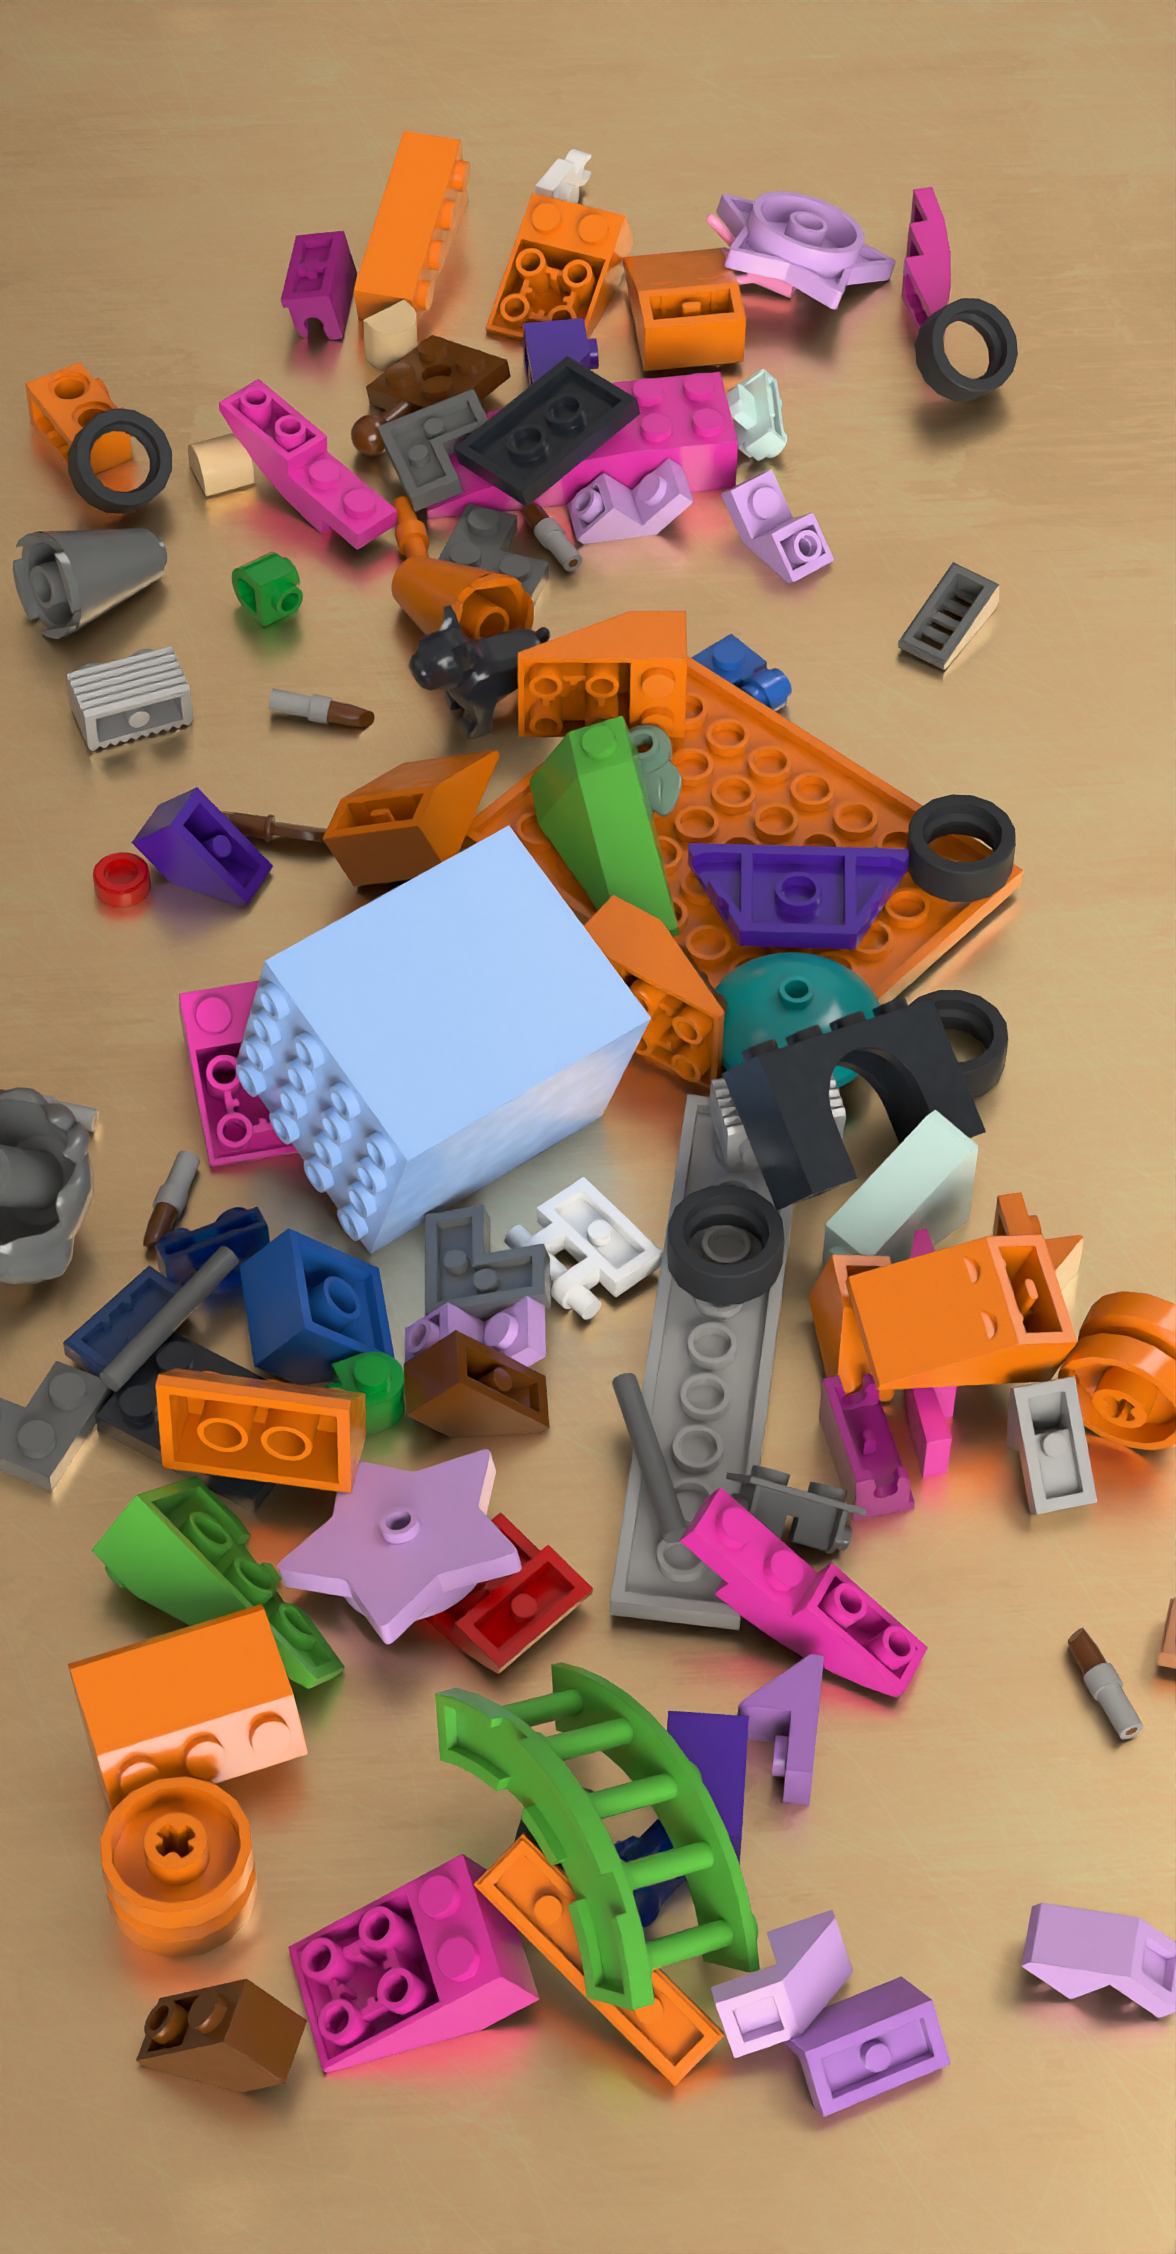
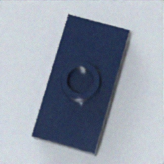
M149 1265L63 1342L65 1355L90 1374L99 1377L103 1369L181 1287Z

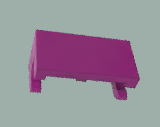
M344 231L296 235L281 296V303L283 308L289 309L296 331L304 338H307L309 333V324L306 319L313 317L322 321L324 325L323 330L329 340L343 339L357 278V270Z
M871 1374L864 1375L861 1390L845 1395L839 1375L822 1379L819 1420L841 1487L847 1491L846 1503L867 1509L865 1515L850 1513L852 1521L914 1509L915 1504L910 1489L911 1482L908 1473L902 1466L881 1401L878 1399L879 1390L876 1389L873 1375Z

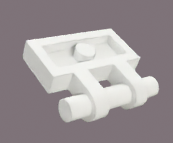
M582 1177L537 1207V1223L544 1229L532 1235L522 1225H516L509 1230L504 1239L511 1249L544 1244L550 1256L551 1296L563 1308H573L585 1320L592 1318L601 1308V1301L589 1289L601 1283L616 1298L660 1268L662 1263L663 1251L585 1177ZM563 1249L567 1250L579 1262L569 1270L554 1257L555 1254Z

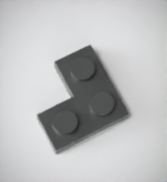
M474 389L377 427L385 450L415 512L463 493L460 479L450 461L449 455L455 453V446L488 420Z
M469 503L438 558L439 560L509 574L522 583L524 591L531 595L534 606L549 579V562L506 552L517 532V515Z
M484 1205L425 1215V1315L449 1302L479 1320L493 1317L526 1296L545 1305V1309L551 1308L550 1256L544 1244L491 1252L490 1217Z
M56 1361L26 1407L0 1398V1471L53 1491L95 1426V1416L113 1396V1390L108 1388L100 1377Z

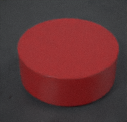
M128 852L113 853L102 858L93 869L95 894L106 905L117 908L130 907L143 901L150 892L149 867L146 861L138 855Z

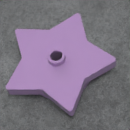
M786 191L768 192L758 196L755 201L729 194H722L716 213L736 238L730 246L724 264L726 268L783 280L831 309H837L847 285L890 280L896 261L865 244L864 232L860 225L847 213L828 202L812 196Z
M488 1449L480 1450L415 1472L360 1461L352 1493L337 1492L333 1517L277 1564L284 1586L345 1597L347 1602L356 1611L366 1616L385 1644H391L414 1621L433 1616L452 1607L462 1600L477 1583L519 1572L522 1569L517 1549L486 1516L496 1474L491 1452Z

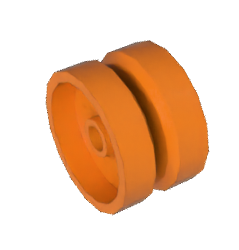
M1121 1291L1103 1295L1091 1306L1079 1330L1078 1342L1064 1360L1057 1379L1075 1376L1083 1424L1100 1437L1125 1447L1144 1450L1168 1448L1176 1444V1304L1147 1293Z
M186 1776L157 1779L130 1792L109 1814L100 1837L101 1866L104 1882L107 1886L110 1912L123 1935L148 1952L171 1958L203 1955L229 1942L249 1920L258 1895L250 1823L235 1798L214 1783Z

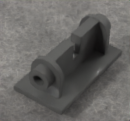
M757 1465L752 1466L750 1476L727 1472L726 1479L742 1483L739 1494L733 1493L730 1496L774 1535L781 1538L787 1515L794 1518L788 1541L816 1548L825 1553L832 1554L836 1549L844 1551L849 1546L852 1529L850 1526L845 1525L848 1513L866 1514L867 1509L845 1503L847 1491L810 1481L808 1491H802L787 1486L790 1474Z

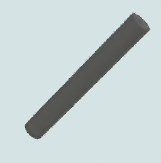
M220 1246L103 1369L99 1377L108 1388L118 1391L236 1267L239 1260L235 1253L225 1246Z
M620 1374L613 1379L612 1386L663 1538L667 1543L680 1542L688 1527L635 1374Z

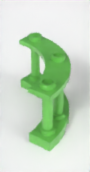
M563 1662L551 1665L553 1693L503 1706L479 1694L459 1688L435 1693L440 1761L456 1765L474 1774L495 1791L507 1789L524 1806L521 1819L537 1841L550 1866L561 1863L577 1899V1901H574L567 1907L579 1945L587 1998L629 2010H636L655 2004L651 1977L653 1970L699 1955L703 1956V1961L748 1973L760 1970L757 1947L758 1924L751 1911L740 1865L726 1827L708 1790L702 1782L698 1768L689 1761L673 1737L656 1718L631 1695L593 1672ZM555 1721L556 1731L562 1733L545 1737L542 1733L535 1732L531 1727ZM601 1751L618 1765L632 1782L589 1793L582 1788L563 1761ZM652 1806L664 1826L674 1849L629 1862L620 1859L601 1819ZM685 1875L694 1903L698 1926L645 1942L633 1890Z

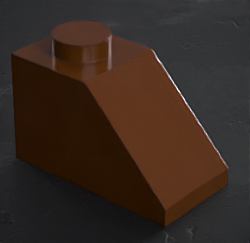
M457 1330L404 1363L406 1416L451 1438L536 1434L550 1428L546 1376Z

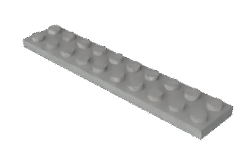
M687 1094L668 1223L675 1207L690 1193L709 1186L735 1185L750 1189L774 1205L759 1166H742L740 1164L735 1165L733 1168L726 1166L710 1115V1097ZM794 1205L777 1211L783 1220L785 1240L783 1265L776 1282L760 1297L742 1304L715 1305L695 1299L680 1288L668 1270L666 1230L642 1395L687 1527L706 1497L720 1487L729 1495L733 1493L739 1494L742 1483L726 1479L727 1472L750 1476L752 1466L761 1465ZM731 1225L706 1228L698 1231L689 1240V1247L694 1253L706 1261L720 1265L742 1263L754 1258L762 1249L761 1242L757 1237L745 1229ZM633 1448L610 1597V1615L739 1630L741 1615L714 1594L722 1578L682 1542H665Z

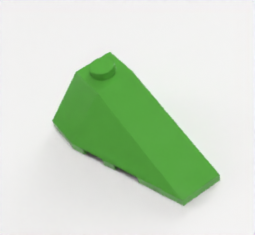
M619 716L568 732L529 780L538 825L541 831L555 847L566 867L580 883L597 911L612 895H615L660 919L672 936L680 935L640 756L624 717Z
M197 1476L137 1494L91 1550L106 1565V1573L115 1584L131 1591L136 1597L190 1626L262 1604L287 1677L308 1689L337 1677L345 1668L308 1614L300 1607L283 1601L276 1591V1585L282 1579L271 1563L262 1562L260 1565L256 1563L244 1546L251 1537L248 1530L240 1519Z

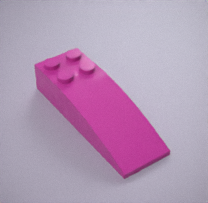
M720 372L695 373L653 379L644 378L612 383L637 399L641 414L538 497L535 502L542 508L567 505L581 489L587 487L603 472L633 490L646 475L652 473L668 458L683 467L690 492L731 489L735 487L738 440ZM501 409L486 413L488 420ZM454 453L449 455V458L460 479L463 493L426 507L427 519L461 516L468 503L502 512L522 510L524 505L459 464Z

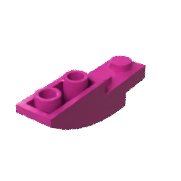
M260 379L255 380L219 402V411L252 460L280 494L321 534L332 528L358 550L397 525V510L327 451V436Z
M720 1487L706 1497L680 1539V1542L722 1578L714 1593L764 1633L802 1657L806 1658L810 1654L824 1655L823 1668L864 1687L893 1697H898L904 1693L928 1649L924 1643L833 1563L816 1572L724 1489Z

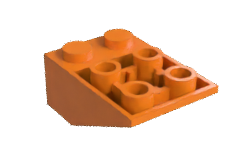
M532 193L485 328L486 331L523 340V323L584 318L587 338L589 339L620 284L624 272L623 257L630 255L634 243L626 215Z
M721 248L623 257V266L644 371L744 362L745 311L738 280L732 269L724 266L726 257Z
M628 611L518 652L519 737H565L570 731L619 716L624 717L628 729L639 725H653L662 729L668 737H685L687 680L686 611Z
M496 749L402 763L341 798L322 839L352 885L362 886L413 879L458 854L500 754Z
M612 895L584 925V928L651 1017L635 1052L644 1056L648 1055L675 1070L683 1079L697 1082L710 1089L711 1080L721 1078L724 1010L660 919Z
M1043 1234L985 1236L848 1276L845 1281L877 1390L1048 1381L1053 1378L1078 1342Z

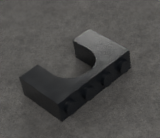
M901 997L872 1009L874 1018L866 1020L862 1010L829 1023L831 1032L823 1034L820 1026L814 1025L789 1035L785 1038L788 1046L778 1048L775 1039L765 1041L742 1051L741 1055L744 1063L722 1073L777 1211L822 1195L858 1178L835 1123L830 1106V1081L836 1066L845 1067L856 1072L873 1087L885 1107L899 1145L934 1110L938 1111L970 1139L986 1132L933 999L909 1006L906 998Z

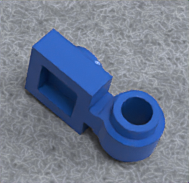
M729 634L691 657L775 712L784 707L787 703V698L791 696L792 688L786 675L777 668L767 669V661L733 634Z

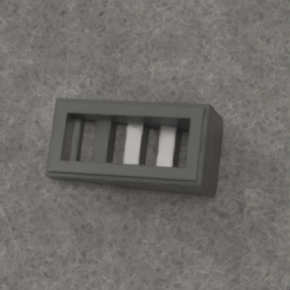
M953 562L898 641V648L945 670L989 619L999 604V584ZM955 597H958L972 605L970 608H967L953 600ZM946 609L963 619L959 622L942 614L943 611ZM935 622L954 632L949 636L932 628L931 625ZM924 635L944 646L940 651L919 639Z

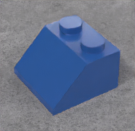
M290 1228L286 1229L239 1266L254 1367L298 1385H308L333 1381L332 1364L361 1353L382 1352L395 1358L378 1267Z

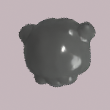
M16 1087L0 1093V1282L10 1285L38 1284L43 1280L59 1277L65 1272L73 1258L74 1235L86 1217L94 1193V1171L88 1153L90 1136L87 1128L76 1121L73 1112L67 1106L60 1103H48L41 1093L31 1088Z

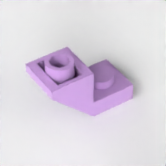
M668 458L652 473L646 475L633 490L603 472L587 487L581 489L567 504L577 540L583 544L657 535L694 501L683 467Z
M772 470L762 472L721 493L742 542L788 584L834 561L814 513L797 517L792 516Z
M529 1296L522 1298L484 1322L447 1302L405 1328V1362L455 1330L527 1367L546 1357L545 1305Z
M1047 1903L1032 1906L1021 1965L1023 1968L1069 1999L1111 1985L1158 2018L1176 2012V1942L1140 1917Z
M833 1910L767 1932L776 1965L710 1987L734 2058L801 2036L853 1973Z

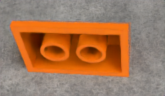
M176 1368L158 1374L156 1396L162 1468L352 1493L366 1438L365 1393L350 1392L339 1388H320L283 1383L272 1379L260 1380L223 1375L212 1371L200 1372Z
M262 1604L68 1664L98 1782L111 1812L130 1792L157 1779L186 1776L215 1784L308 1754L294 1694Z

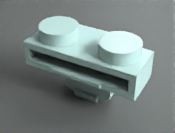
M760 369L740 384L738 383L729 389L726 394L738 440V449L749 458L753 456L758 461L765 457H775L783 450L787 442V434L784 432L781 413L783 402L779 397L777 380L766 370Z

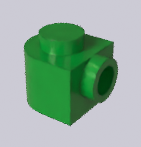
M271 551L232 571V585L237 599L244 610L263 628L298 611L303 601V593L298 588L300 578L296 567L287 557L282 558L278 553Z
M373 1351L361 1353L332 1364L333 1383L327 1384L325 1388H339L350 1392L365 1393L366 1437L387 1430L401 1420L406 1408L403 1368L395 1358L386 1353Z

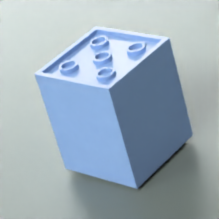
M507 826L265 960L237 1057L236 1073L246 1092L253 1097L258 1095L270 1111L271 1125L280 1140L287 1145L292 1143L304 1160V1171L313 1187L321 1193L326 1191L338 1208V1219L347 1235L354 1241L360 1239L368 1252L372 1254L424 1223L426 1214L443 1212L602 1117L651 1017L510 826Z

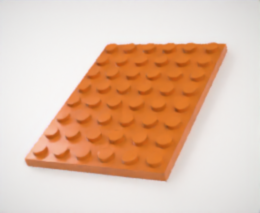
M687 656L685 737H669L672 745L670 762L680 772L682 789L674 809L667 817H662L653 811L652 813L680 935L673 936V938L690 953L699 969L707 974L709 983L714 989L728 973L755 958L776 953H807L834 960L851 969L872 989L879 1005L885 1004L899 995L1021 886L1023 869L1013 863L1012 873L1005 886L990 897L973 902H950L929 895L914 883L907 870L856 949L739 946L688 866V843L906 849L909 823L916 811L923 805ZM642 746L637 751L638 753H645L652 746ZM541 763L473 818L461 847L467 849L501 829L510 826L584 926L597 910L538 825L529 780L543 764ZM950 834L936 838L927 844L940 857L954 862H973L985 859L993 853L992 849L968 835Z

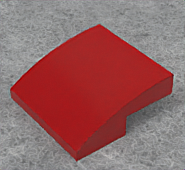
M501 1512L491 1521L517 1549L522 1569L514 1574L477 1583L462 1600L452 1607L424 1618L454 1645L498 1674L593 1592V1587L552 1547L547 1545L540 1551Z

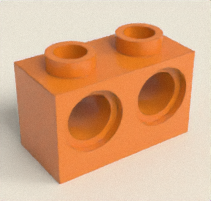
M81 362L25 383L30 422L67 469L68 451L75 435L97 414L114 408L125 409L123 407L118 408L113 403L104 382L100 378L94 379ZM112 431L97 439L90 452V465L94 475L133 460L130 440L133 436L125 432Z

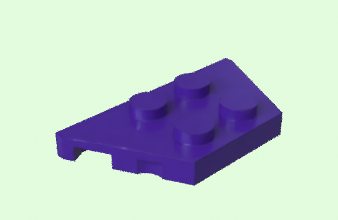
M688 843V866L739 946L856 949L906 874L909 860V849Z

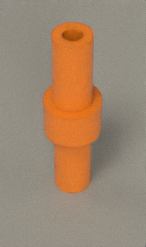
M408 497L396 498L392 506L397 510L395 537L399 551L404 556H407V559L413 556L429 557L427 550L430 541L425 525L417 520L416 513Z

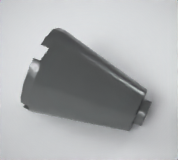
M146 528L38 531L27 534L18 540L16 547L23 546L22 558L13 561V575L18 596L29 619L32 620L39 617L44 625L48 627V629L40 632L46 637L60 639L70 636L160 579L167 563V551L162 540Z

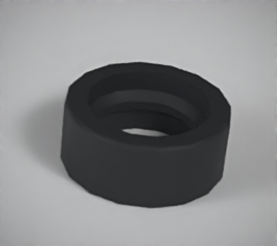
M961 298L931 314L920 327L915 343L916 364L924 381L937 394L952 401H973L1002 386L1013 373L1018 356L1016 334L1008 318L995 305L979 298ZM956 321L972 326L983 337L988 348L989 365L985 374L979 378L971 379L960 374L950 364L946 356L943 336L945 329Z
M114 408L97 414L75 435L68 451V473L75 490L89 505L105 513L127 514L145 507L165 488L172 472V450L164 431L150 417L135 410ZM112 431L125 432L135 437L144 446L150 459V470L145 482L138 488L128 492L114 491L104 486L94 475L90 465V452L95 441L102 435Z
M956 794L932 799L916 811L909 823L906 849H909L908 872L914 883L925 892L946 901L973 902L988 898L1005 886L1012 873L1016 846L1015 827L1007 813L991 801L973 795ZM950 834L968 835L983 841L992 848L993 853L985 859L973 862H954L940 857L927 844L936 838Z
M937 990L916 998L909 1006L933 999L945 1030L955 1029L965 1032L982 1042L986 1049L982 1055L966 1062L958 1063L972 1098L987 1093L999 1082L1005 1067L1008 1048L1007 1023L997 1007L979 995L962 990Z
M716 1185L690 1193L675 1207L668 1223V1270L680 1288L695 1299L715 1305L742 1304L760 1297L776 1282L783 1265L785 1240L783 1220L770 1201L750 1189L735 1185ZM731 1225L745 1229L757 1237L761 1242L762 1249L754 1258L742 1263L720 1265L706 1261L694 1253L689 1247V1240L698 1231L706 1228Z

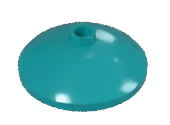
M787 952L765 955L745 962L728 973L715 988L718 993L724 996L728 1006L726 1016L724 1017L722 1065L727 1070H730L744 1063L741 1055L742 1051L771 1039L776 1040L778 1048L788 1046L786 1037L814 1025H819L823 1034L831 1032L829 1023L862 1010L866 1020L874 1018L872 1009L880 1006L872 989L859 975L846 966L822 956ZM836 1066L833 1071L837 1088L859 1076L856 1072L841 1066Z

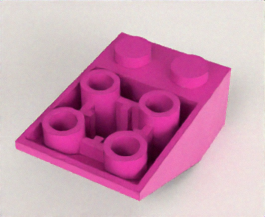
M259 980L179 994L181 1025L210 1168L298 1153L292 1143L287 1145L280 1140L271 1125L270 1111L258 1095L253 1097L246 1092L236 1073V1061Z
M461 1854L288 1947L323 2071L327 2073L480 2031L540 1999L517 1928L474 1886V1883L487 1871L486 1868Z

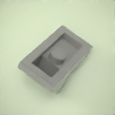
M1075 1376L1010 1388L1006 1441L1008 1448L1019 1450L1030 1513L1042 1514L1097 1503Z

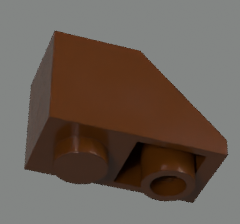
M247 1978L159 1998L157 2005L151 2010L144 2026L146 2035L136 2061L146 2068L240 2093L282 2085L286 2083L307 2020Z

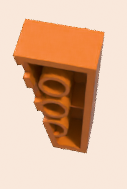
M403 131L353 290L359 321H363L405 300L416 311L418 327L423 312L430 310L434 285L443 268L445 258L469 202L467 186L470 177V163L463 161L461 140Z

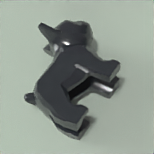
M450 605L445 606L443 609V623L440 630L421 638L416 652L409 660L408 667L412 676L422 688L429 691L446 689L445 700L450 711L464 708L465 712L459 719V726L467 739L471 740L491 733L496 703L518 689V652L549 641L550 631L546 627H541L536 632L526 628H515L471 639L461 629Z

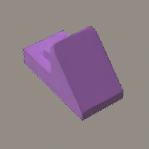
M808 1655L745 1698L738 1706L737 1715L749 1716L747 1740L775 1742L772 1776L785 1777L783 1803L810 1806L824 1655Z

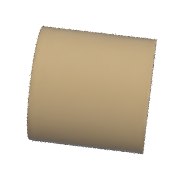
M405 300L363 320L365 359L381 371H385L388 367L397 363L418 346L416 311Z
M234 433L188 445L189 465L205 496L255 483L252 459Z

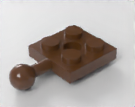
M435 335L424 339L416 348L397 363L388 367L383 374L366 386L369 403L386 409V411L379 416L374 414L362 416L354 423L351 430V440L354 447L360 453L367 456L382 454L386 450L380 438L378 426L471 389H474L479 401H482L511 377L507 359Z

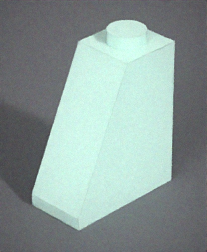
M934 1110L927 1115L825 1224L822 1259L825 1265L831 1255L890 1256L891 1264L907 1260L911 1256L915 1231L927 1229L932 1244L935 1246L966 1223L970 1215L979 1146L938 1111Z

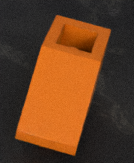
M831 1255L808 1295L826 1378L839 1375L845 1395L861 1390L864 1375H872L845 1281L848 1276L891 1264L890 1256ZM894 1389L879 1390L878 1399L890 1402L894 1396Z

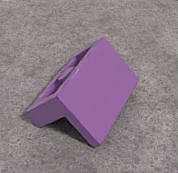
M902 1976L823 2008L801 2036L783 2042L799 2056L813 2106L823 2117L951 2064L932 1999Z

